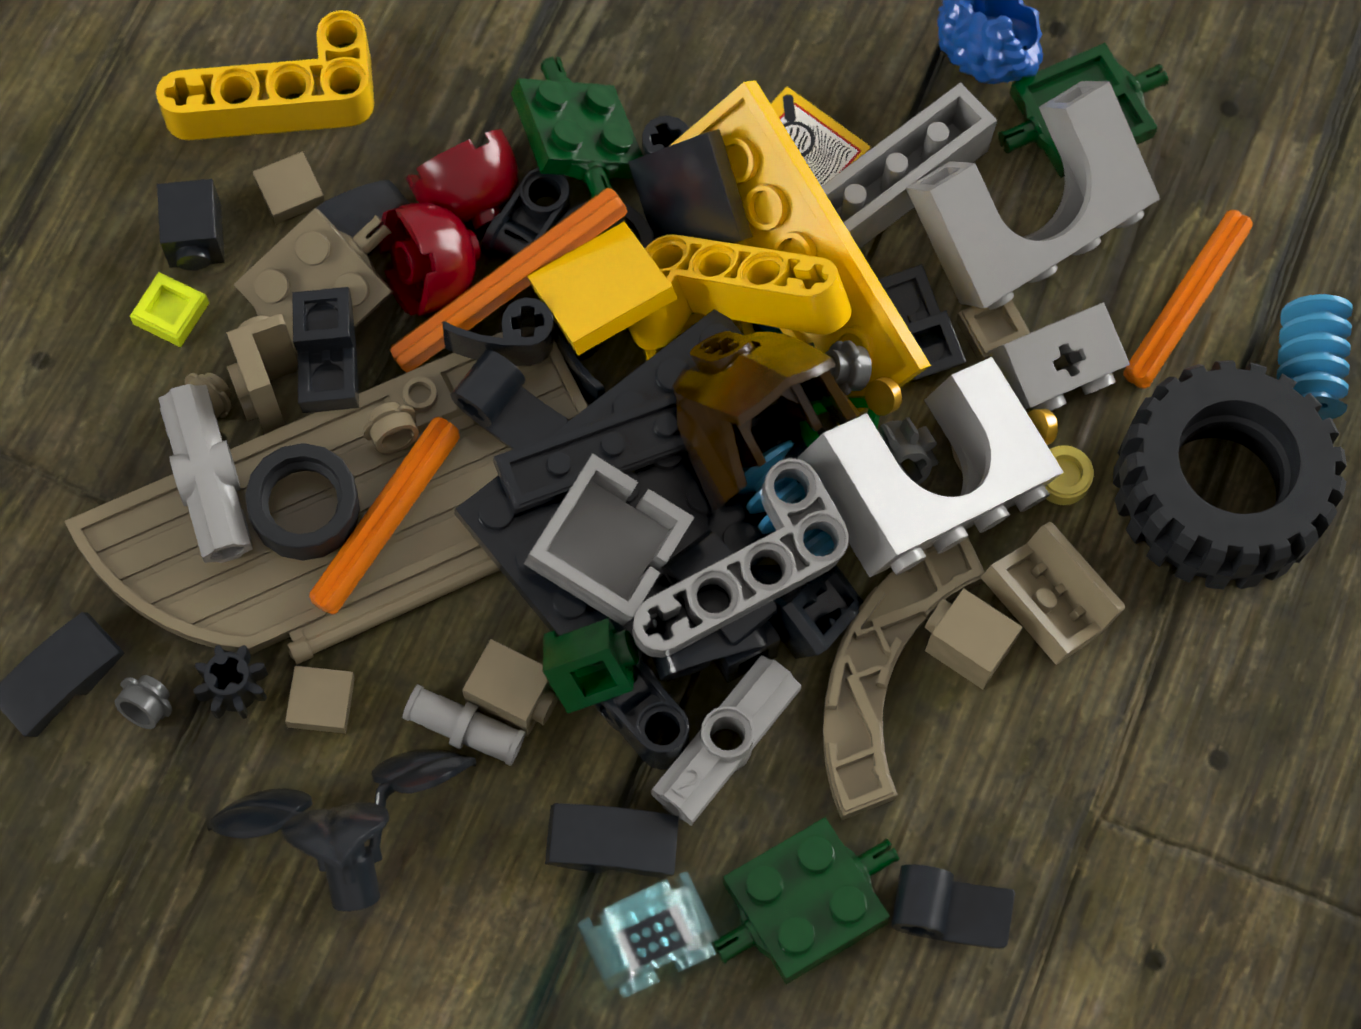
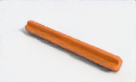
M604 189L393 344L390 351L394 360L407 373L419 368L445 348L443 321L469 331L531 285L527 277L528 275L599 236L626 216L628 211L625 204L613 189Z

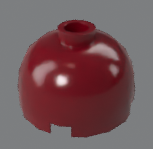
M502 129L486 132L485 135L489 143L479 148H475L471 139L417 167L416 170L419 175H408L406 177L419 203L428 202L449 209L464 224L470 222L475 231L489 226L496 215L501 212L500 207L515 193L518 185V165L513 150Z
M428 202L406 204L383 213L381 220L384 223L382 225H387L392 233L379 243L380 253L390 251L394 269L384 272L389 286L394 291L393 295L405 313L409 315L418 314L420 316L437 312L469 289L475 275L476 262L480 259V246L474 232L467 230L459 217L445 207Z

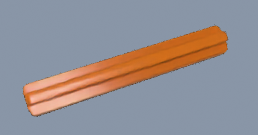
M1234 209L1226 212L1129 361L1130 365L1126 366L1123 371V376L1128 382L1141 389H1146L1151 385L1249 234L1253 222L1248 216L1242 215L1238 210Z
M435 417L431 420L310 591L309 598L316 607L331 615L338 613L460 438L459 430L451 422L441 417Z

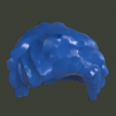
M943 0V5L938 8L940 12L937 20L939 46L947 54L952 64L960 66V72L974 76L981 83L989 84L1019 81L1023 77H1032L1037 73L1039 64L1043 59V52L1039 43L1042 32L1040 30L1039 14L1036 9L1026 6L1023 0Z

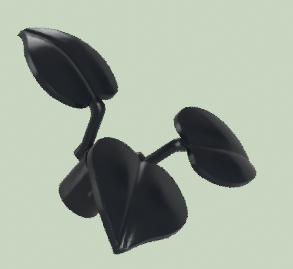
M422 749L400 753L383 761L372 770L373 781L380 784L376 789L374 803L356 802L329 810L317 809L303 813V811L313 805L309 794L294 789H269L247 795L226 806L206 823L207 830H213L219 835L232 838H255L281 829L283 838L288 843L307 855L316 858L319 871L326 872L333 908L338 911L361 910L374 905L381 897L374 863L382 860L380 844L382 829L389 821L388 809L385 808L388 797L395 791L415 793L435 787L465 769L476 766V758L438 749ZM369 840V846L365 847L364 843Z

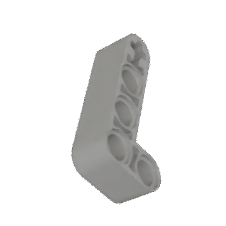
M788 458L777 462L768 472L761 490V501L776 529L775 532L654 595L639 606L634 615L632 635L635 644L643 653L659 658L672 655L826 573L839 562L848 546L849 534L834 503L810 464L800 459ZM785 477L793 478L804 487L805 498L795 504L786 503L776 495L774 483ZM813 529L827 532L833 540L834 552L823 557L813 555L805 548L803 534ZM759 557H770L780 565L782 579L771 585L761 584L752 576L750 563ZM707 585L720 586L728 594L730 600L729 607L720 613H709L703 610L696 598L698 590ZM683 598L687 614L697 626L690 628L688 617L686 616L671 626L669 640L663 641L659 634L648 636L645 631L650 625V615L657 614L658 618L662 621L679 614L681 608L677 600Z

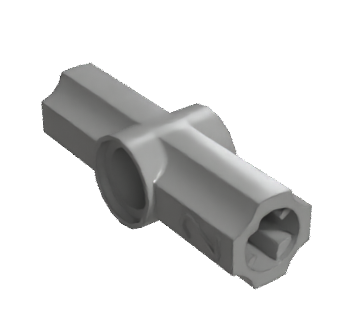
M192 384L172 388L167 394L158 398L161 406L160 411L174 454L170 456L173 475L184 506L188 505L204 563H223L240 558L244 553L253 549L251 536L237 491L241 490L237 471L226 440H222L207 385L198 386Z
M761 655L720 707L714 709L705 717L701 730L653 787L651 795L669 813L679 816V820L692 826L733 773L747 763L753 748L799 693L801 684L796 681L789 670L777 661ZM731 729L737 732L743 743L737 749L730 751L722 750L713 744L711 736L716 731Z

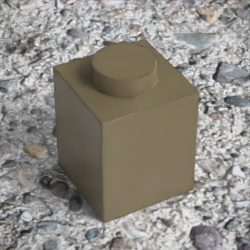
M963 588L953 604L943 599L927 621L925 628L932 633L925 652L983 690L1014 646L1023 627Z
M490 639L462 689L465 704L469 701L478 705V712L512 728L525 731V736L527 737L536 722L544 725L548 721L559 699L543 673V664Z

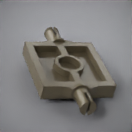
M314 208L233 285L254 306L257 316L271 317L282 314L293 349L298 354L293 343L292 292L349 287L354 328H356L394 293L392 288L375 271L371 258L368 255L392 231L387 225H382L384 222L375 215L354 237H351L337 230L319 209Z

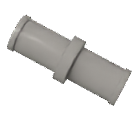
M417 685L414 688L402 717L407 721L411 720L450 738L449 745L461 749L463 745H466L504 761L509 766H512L526 735V732L521 729L517 730L478 712L479 706L468 701L464 706L428 691L421 685Z

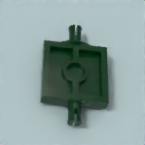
M1103 43L1037 71L1032 77H1023L1019 81L1016 80L1012 82L1009 94L1022 113L1024 123L999 132L998 139L1001 147L1004 146V152L1009 154L1020 147L1035 142L1045 151L1060 178L1065 177L1061 157L1039 107L1081 81H1110L1136 144L1138 145L1154 138L1158 126L1145 107L1143 94L1166 86L1169 81L1166 70L1163 71L1164 67L1161 64H1157L1150 69L1132 75L1117 62L1107 44Z
M554 56L546 58L540 65L546 80L518 78L511 96L541 174L567 175L587 183L592 198L606 188L612 189L608 179H633L628 162L643 155L614 85L572 82L566 75L561 58L556 57L554 60Z
M826 817L726 874L723 876V884L739 908L742 925L711 941L714 950L719 954L720 960L726 964L730 959L755 946L757 950L772 961L785 984H788L889 924L890 916L873 891L870 877L894 862L899 861L895 848L891 849V842L888 839H884L883 842L856 856L853 851L843 845Z

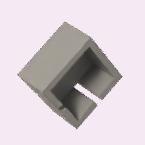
M592 454L530 552L524 565L617 623L625 626L634 617L659 576V570L669 560L694 517L650 489L646 491L635 508L627 504L625 501L631 495L638 482Z

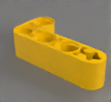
M343 10L331 12L323 17L317 28L318 59L189 69L167 74L161 79L156 89V97L167 129L173 136L180 139L197 140L351 127L363 123L370 117L374 106L371 57L363 21L358 15ZM352 43V44H351L350 46H348V47H344V48H338V47H336V46H338L339 44ZM346 89L356 90L353 93L347 95L338 94L342 90ZM291 94H302L295 99H284ZM248 98L242 103L231 104L235 99Z
M665 235L650 242L645 250L673 286L677 300L631 325L628 329L638 347L645 350H656L667 346L675 340L692 313L707 315L714 309L732 320L811 334H829L839 330L849 321L852 310L837 267L831 260L683 235Z

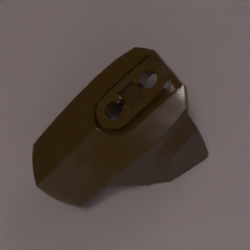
M723 331L706 338L690 351L695 366L689 370L683 369L672 385L677 399V427L709 504L714 511L724 506L732 497L747 487L742 467H761L767 463L751 434L752 418L767 408L777 398L791 423L806 421L813 431L823 427L800 384L801 382L815 395L817 400L839 425L862 415L842 392L830 373L829 369L836 365L829 356L804 341L776 332H755L741 335L731 331Z

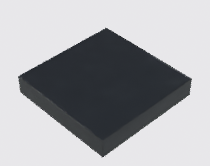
M720 129L703 133L628 162L647 223L653 231L654 240L665 235H683L734 244L753 237Z

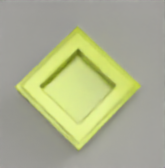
M158 272L131 313L130 318L134 325L178 347H182L209 305L206 294Z

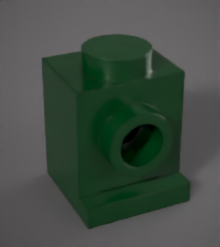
M607 618L560 636L557 635L555 630L544 634L543 673L568 714L634 691L633 665L639 663V653L635 641L628 630L617 633L610 619Z

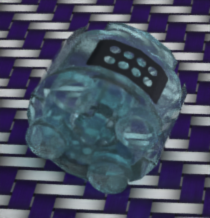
M688 871L680 873L675 878L679 887L675 890H672L666 879L604 908V913L599 915L603 924L595 928L589 917L577 923L608 992L618 988L624 999L659 982L655 970L664 965L674 962L677 971L680 972L716 955L711 943L718 940L719 937Z

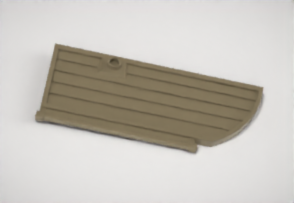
M522 328L521 336L533 337L535 328ZM503 332L495 334L492 337L503 338ZM555 340L553 342V349L547 359L531 366H516L526 379L522 387L566 417L568 421L588 407ZM451 353L359 393V408L315 412L230 449L241 487L237 494L246 517L253 547L252 550L244 553L240 558L223 563H204L188 505L184 506L173 474L64 522L78 549L98 577L118 598L144 618L166 631L192 642L213 648L220 645L224 651L237 652L242 645H245L250 654H254L291 637L292 642L287 644L290 649L289 654L295 660L296 665L314 658L313 654L500 571L455 516L454 512L455 508L498 476L493 463L494 456L512 449L481 427L452 400L451 393L477 360ZM387 402H397L400 405L411 406L416 411L417 415L415 418L419 435L416 441L404 450L391 454L380 453L377 451L373 441L367 440L364 437L363 428L370 422L369 415L376 407ZM435 417H441L451 422L459 430L460 438L338 613L331 615L316 607L309 598L310 591L341 547L325 557L301 561L282 557L265 546L254 530L248 516L245 494L251 473L264 457L283 446L306 443L325 447L343 459L354 476L360 505L357 526L431 420ZM302 471L291 473L278 481L271 491L268 503L270 515L277 525L287 532L303 534L315 532L328 524L335 515L338 499L336 489L329 479L320 473Z

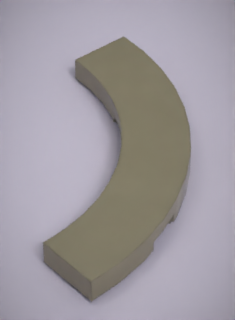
M968 537L938 554L934 546L924 550L926 558L899 575H895L894 571H892L878 587H875L859 608L860 612L851 621L841 640L829 677L823 716L825 766L830 790L841 821L896 800L898 794L889 772L883 736V707L888 683L903 649L914 633L932 615L943 599L946 601L952 600L960 594L963 588L969 590L984 583L981 576L985 572Z

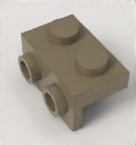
M282 314L271 317L256 316L244 321L237 329L226 332L237 363L227 366L247 421L258 418L264 434H267L285 426L270 380L296 372L298 370V362Z
M1052 522L1041 526L1027 544L993 563L981 576V579L1056 665L1097 639L1125 609L1124 603Z

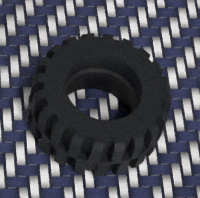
M1233 360L1215 361L1210 371H1206L1204 365L1197 364L1183 369L1179 379L1169 376L1156 386L1151 397L1145 398L1137 410L1117 452L1119 458L1113 470V484L1120 489L1114 500L1118 514L1122 517L1129 515L1131 517L1125 530L1135 544L1144 540L1149 545L1150 550L1146 557L1158 567L1164 561H1167L1178 568L1174 576L1188 583L1196 575L1206 578L1205 586L1207 588L1224 590L1230 580H1235L1236 586L1244 589L1258 586L1264 576L1272 581L1286 574L1294 563H1300L1331 524L1337 514L1336 506L1343 499L1346 481L1340 475L1347 464L1345 450L1341 446L1333 447V443L1339 436L1331 418L1322 420L1318 414L1322 404L1311 393L1303 397L1294 390L1296 381L1284 374L1280 376L1279 380L1265 374L1267 370L1265 366L1249 362L1247 368L1242 370L1236 369V364ZM1204 438H1221L1245 446L1255 453L1268 468L1276 490L1275 505L1268 510L1251 514L1227 512L1210 505L1192 490L1183 476L1179 463V449L1189 442Z

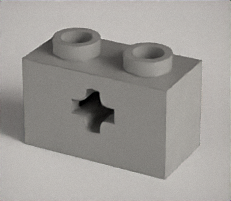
M1104 302L988 351L1024 409L1032 407L1033 410L1048 409L1051 411L1067 404L1063 393L1080 386L1085 395L1107 387L1116 382L1112 372L1130 365ZM1065 355L1069 365L1056 371L1052 361Z

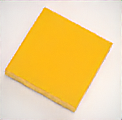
M625 221L527 276L540 300L551 310L553 319L578 355L677 300L673 286Z

